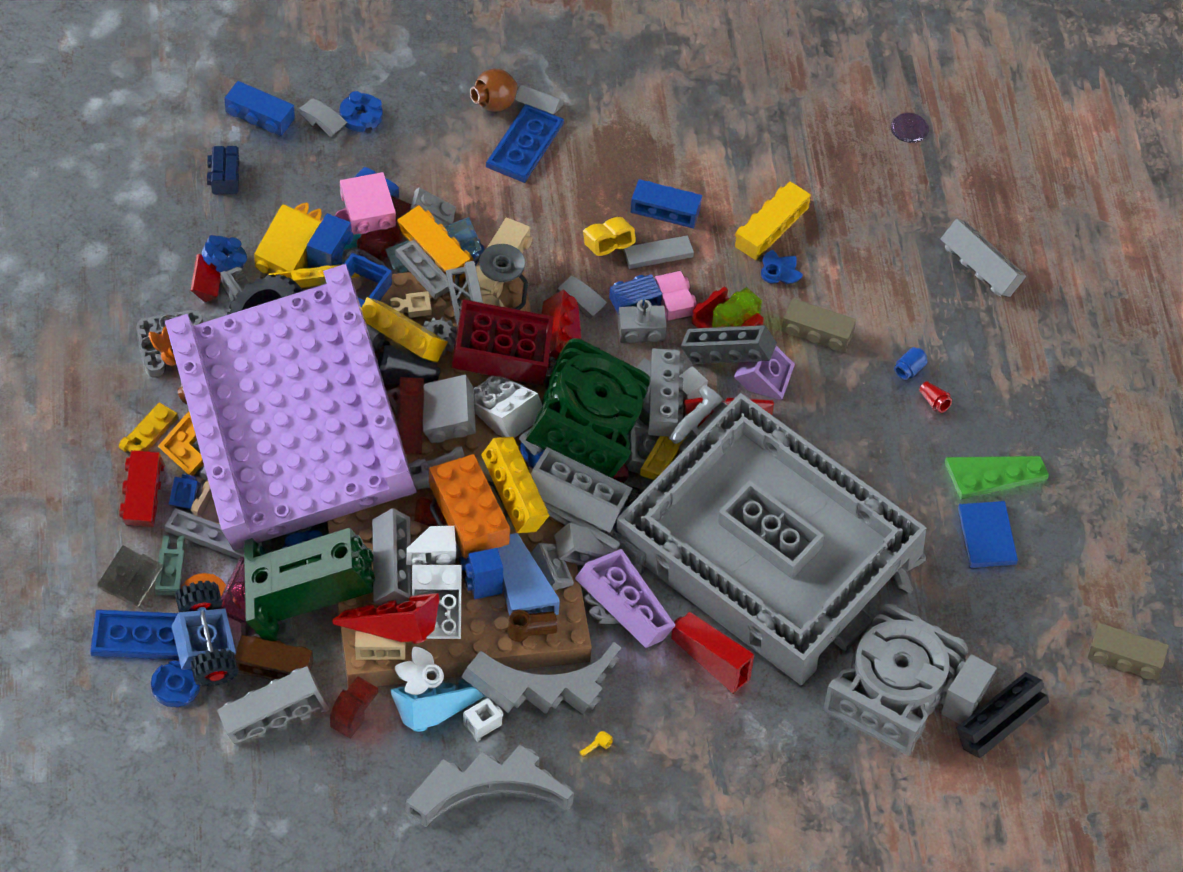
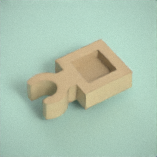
M428 291L406 294V299L404 300L398 297L390 299V306H398V308L393 309L402 314L408 312L409 318L432 315Z

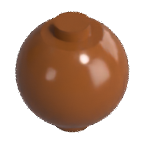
M489 69L479 75L475 85L470 89V97L475 104L478 103L482 108L491 112H499L512 105L517 95L518 85L508 72L502 69Z

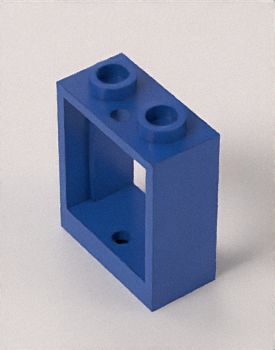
M351 253L344 263L351 277L356 273L378 283L369 298L380 301L392 285V270L384 265L376 264L366 257L358 256L354 253ZM358 298L362 308L365 300Z

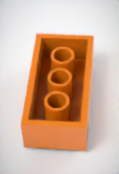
M474 454L429 468V486L448 526H454L455 541L464 559L469 557V553L499 548L509 544L510 526Z

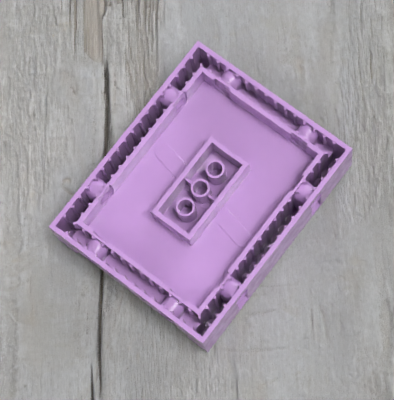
M346 264L323 271L327 284L193 326L188 314L165 321L220 526L233 551L244 548V540L253 538L257 543L417 493L359 299Z

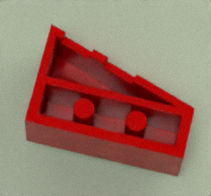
M131 450L130 458H126L125 471L128 472V478L123 481L122 486L125 503L120 504L119 516L123 518L125 525L154 527L158 507V490H161L162 484L159 481L160 471H164L165 467L159 452Z

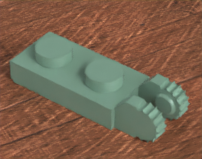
M165 535L163 537L162 549L159 552L155 595L175 596L177 590L181 589L185 556L184 536L178 537L177 549H169L170 537Z

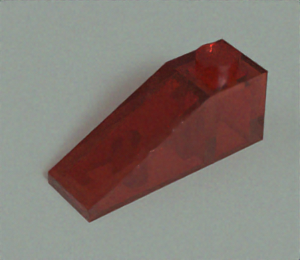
M400 377L397 387V428L405 454H421L424 378Z

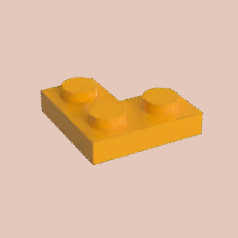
M188 411L158 447L188 475L194 476L204 465L201 453L193 446L197 438L190 412Z

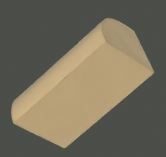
M356 631V660H405V642Z

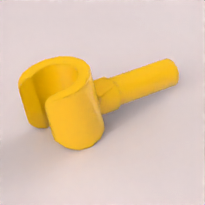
M600 731L595 740L579 752L582 757L599 745L604 749L609 748L613 743L612 736L605 731Z

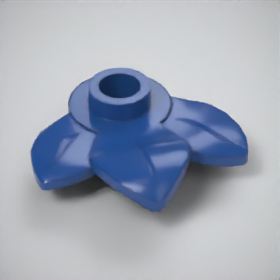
M774 250L764 255L762 260L764 267L761 269V277L765 282L778 283L780 281L791 284L803 277L801 272L795 270L796 256L779 258Z

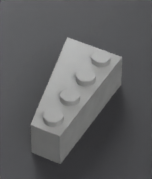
M306 666L295 669L291 674L281 679L271 681L267 686L259 690H252L246 696L236 701L227 702L217 711L227 735L235 744L264 734L267 727L281 728L286 726L287 721L300 717L303 720L310 717V712L320 709L323 713L329 711L330 708L318 682Z

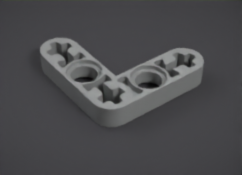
M187 310L147 317L138 321L136 325L137 336L147 375L159 377L164 374L166 366L161 358V352L156 349L153 351L145 349L147 345L152 343L149 336L146 337L144 328L149 327L151 332L161 334L166 320L188 314L190 320L194 319L195 323H192L194 326L203 323L200 312ZM156 358L158 367L153 368L151 359Z

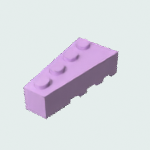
M622 549L587 562L575 577V580L645 648L663 641L675 627L674 622Z

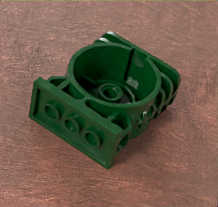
M570 339L558 354L550 376L549 388L543 396L542 408L537 413L533 427L527 434L526 441L543 450L548 447L613 478L630 456V441L627 435L634 427L635 421L642 411L644 398L651 382L650 376L644 371L582 339Z

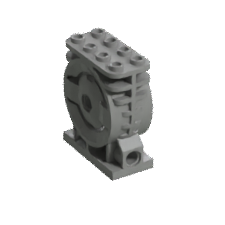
M892 603L883 604L879 614L873 619L872 626L868 627L854 652L851 669L841 670L836 679H832L828 685L823 711L910 757L917 740L925 729L928 716L937 708L941 698L946 693L944 689L950 678H956L958 674L955 672L962 660L966 661L968 647L963 639L944 632L938 626L930 625L917 615H911ZM871 662L874 663V664H873L874 672H873L872 667H871Z

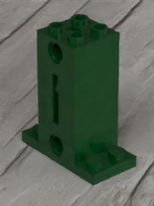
M351 528L270 553H266L264 548L259 546L253 538L244 540L246 622L263 640L273 642L277 641V632L279 631L277 621L372 593L373 582L375 581V575L372 570V562L374 561L372 550L365 546L361 537L356 535Z

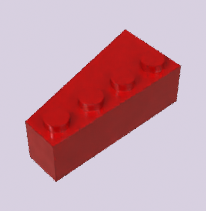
M564 289L544 300L541 314L554 317L548 369L546 372L549 376H551L558 354L565 344L573 338L582 339L578 302Z

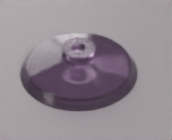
M903 113L892 120L891 131L897 139L903 142L916 143L926 138L929 126L921 116L914 113Z

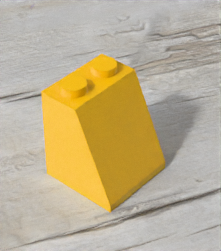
M282 204L254 253L255 268L267 274L308 268L307 244L321 222Z

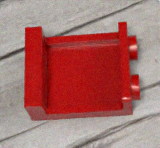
M725 286L719 291H714L706 301L698 303L693 309L692 324L697 328L761 326L764 317L758 312L750 316L727 296L728 289Z

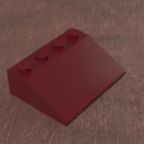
M463 299L451 368L543 385L548 369L554 317Z

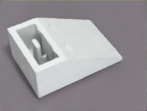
M490 376L485 382L474 388L475 413L496 434L502 437L515 438L534 424L537 413L542 408L538 393L506 378Z
M412 565V596L438 593L440 597L435 630L426 638L461 639V565Z

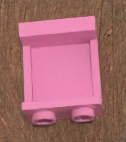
M383 172L340 180V195L342 201H345L353 235L396 226V212Z

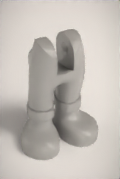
M706 385L699 391L703 399L702 403H699L696 409L679 422L669 437L674 444H677L687 436L679 446L681 452L728 406L722 402L723 399L719 394ZM705 417H707L706 420H705L699 427H697L698 424H699Z

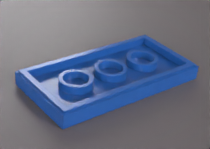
M525 104L487 160L486 167L525 183L563 126L564 119Z
M96 610L90 650L91 656L179 660L172 630V624L178 613Z

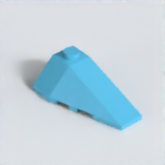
M464 679L458 680V684L442 681L438 687L428 688L420 695L406 693L405 686L391 689V695L403 724L416 732L426 731L428 727L438 725L485 697L484 694Z

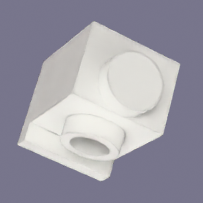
M487 698L463 712V724L478 742L481 740V737L502 725L503 712L497 704H493Z

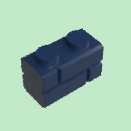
M213 146L212 155L207 156L208 168H211V172H207V185H211L213 194H237L239 192V147Z

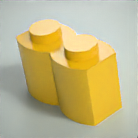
M614 217L603 224H593L583 230L585 245L597 256L607 255L615 249L630 247L636 242L634 227L623 217Z

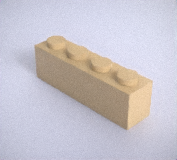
M506 217L488 247L495 244H508L516 247L523 253L525 249H529L532 242L530 226ZM478 262L475 267L480 290L489 291L498 298L502 292L504 282H497L486 277L482 273Z

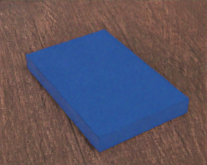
M1005 501L959 504L958 512L970 568L1017 565L1018 558Z

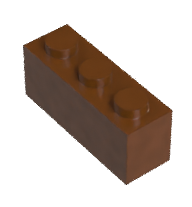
M241 635L235 659L239 673L275 680L291 674L292 671L307 666L311 671L313 650L303 646L285 645L280 641L262 640L257 636Z

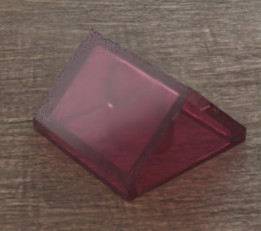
M243 556L239 558L221 596L223 605L220 609H226L227 617L249 625L246 622L245 565Z

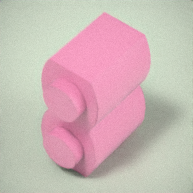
M681 271L655 276L658 288L662 292L661 306H664L666 320L670 321L693 316V309L697 303L695 296L689 292L688 278L684 277Z

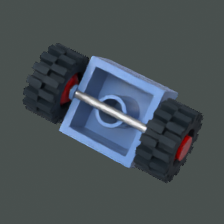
M198 581L197 584L192 582L189 583L190 586L184 585L182 586L183 589H178L177 593H175L179 613L172 624L181 670L192 669L194 681L197 685L200 684V686L207 684V687L212 684L217 686L221 682L227 683V680H233L239 672L226 609H220L223 604L219 586L216 582L210 583V581H205L204 583Z

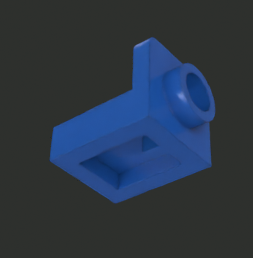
M182 474L181 478L174 477L169 500L170 506L191 509L196 499L197 490L201 486V483L196 481L195 476Z

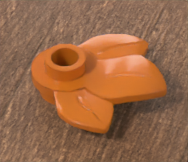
M166 326L161 334L150 331L148 333L153 347L161 352L162 360L169 366L177 365Z

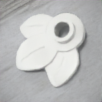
M420 647L412 648V661L402 662L395 666V671L399 678L407 682L405 692L411 695H420L428 688H436L444 679V673L438 665L434 664L432 654ZM432 673L435 679L429 680L427 674Z

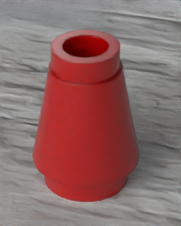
M928 381L920 386L919 392L934 411L942 413L951 406L952 398L948 392Z

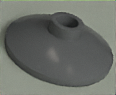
M495 244L482 252L479 266L482 273L489 279L497 282H508L522 274L525 268V258L521 251L512 245Z

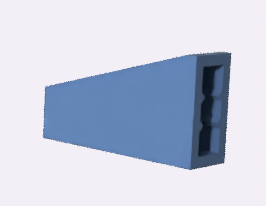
M518 533L510 534L509 544L498 548L503 565V592L509 616L516 610H523L528 614L554 611L556 615H559L560 601L557 594Z

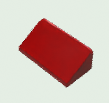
M197 254L190 291L202 301L208 302L218 297L221 272L217 271V266L212 263L208 265L204 261L202 254Z

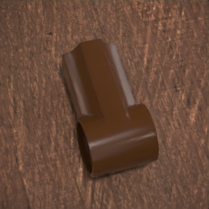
M516 610L509 616L507 634L513 641L521 642L527 639L528 636L557 633V618L554 611L528 614L523 610Z

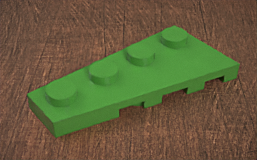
M1041 456L945 458V465L960 500L1045 481L1049 476Z

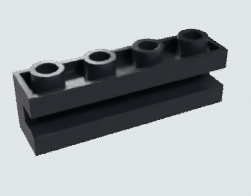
M1027 672L1023 673L957 726L956 729L963 750L981 758L1049 703L1048 696L1040 692L1045 688L1043 680Z

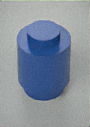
M910 348L896 362L894 367L896 374L903 380L913 378L927 365V355L920 348Z

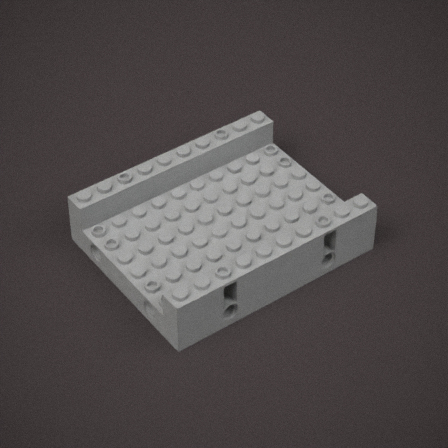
M740 393L617 518V541L620 542L619 547L802 686L817 670L818 656L901 566L908 571L923 555L927 527Z

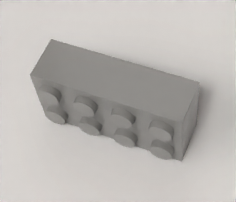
M548 447L531 473L543 501L551 504L556 509H562L572 514L575 518L585 520L595 525L598 529L611 532L633 489Z

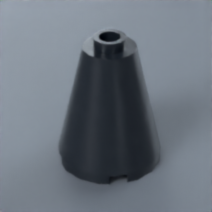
M384 339L382 346H385L384 352H380L378 358V366L384 385H410L412 383L422 385L438 381L441 368L437 367V362L424 359L401 344L390 339Z

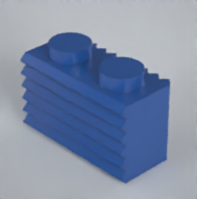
M652 274L647 276L639 275L631 281L616 282L610 287L609 298L617 314H619V307H635L640 300H643L642 306H644L645 300L650 301L652 306H661L662 292L658 288V284Z

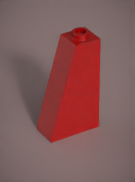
M691 612L684 617H678L674 621L675 627L672 629L671 639L731 693L734 694L750 680L754 660L752 652Z

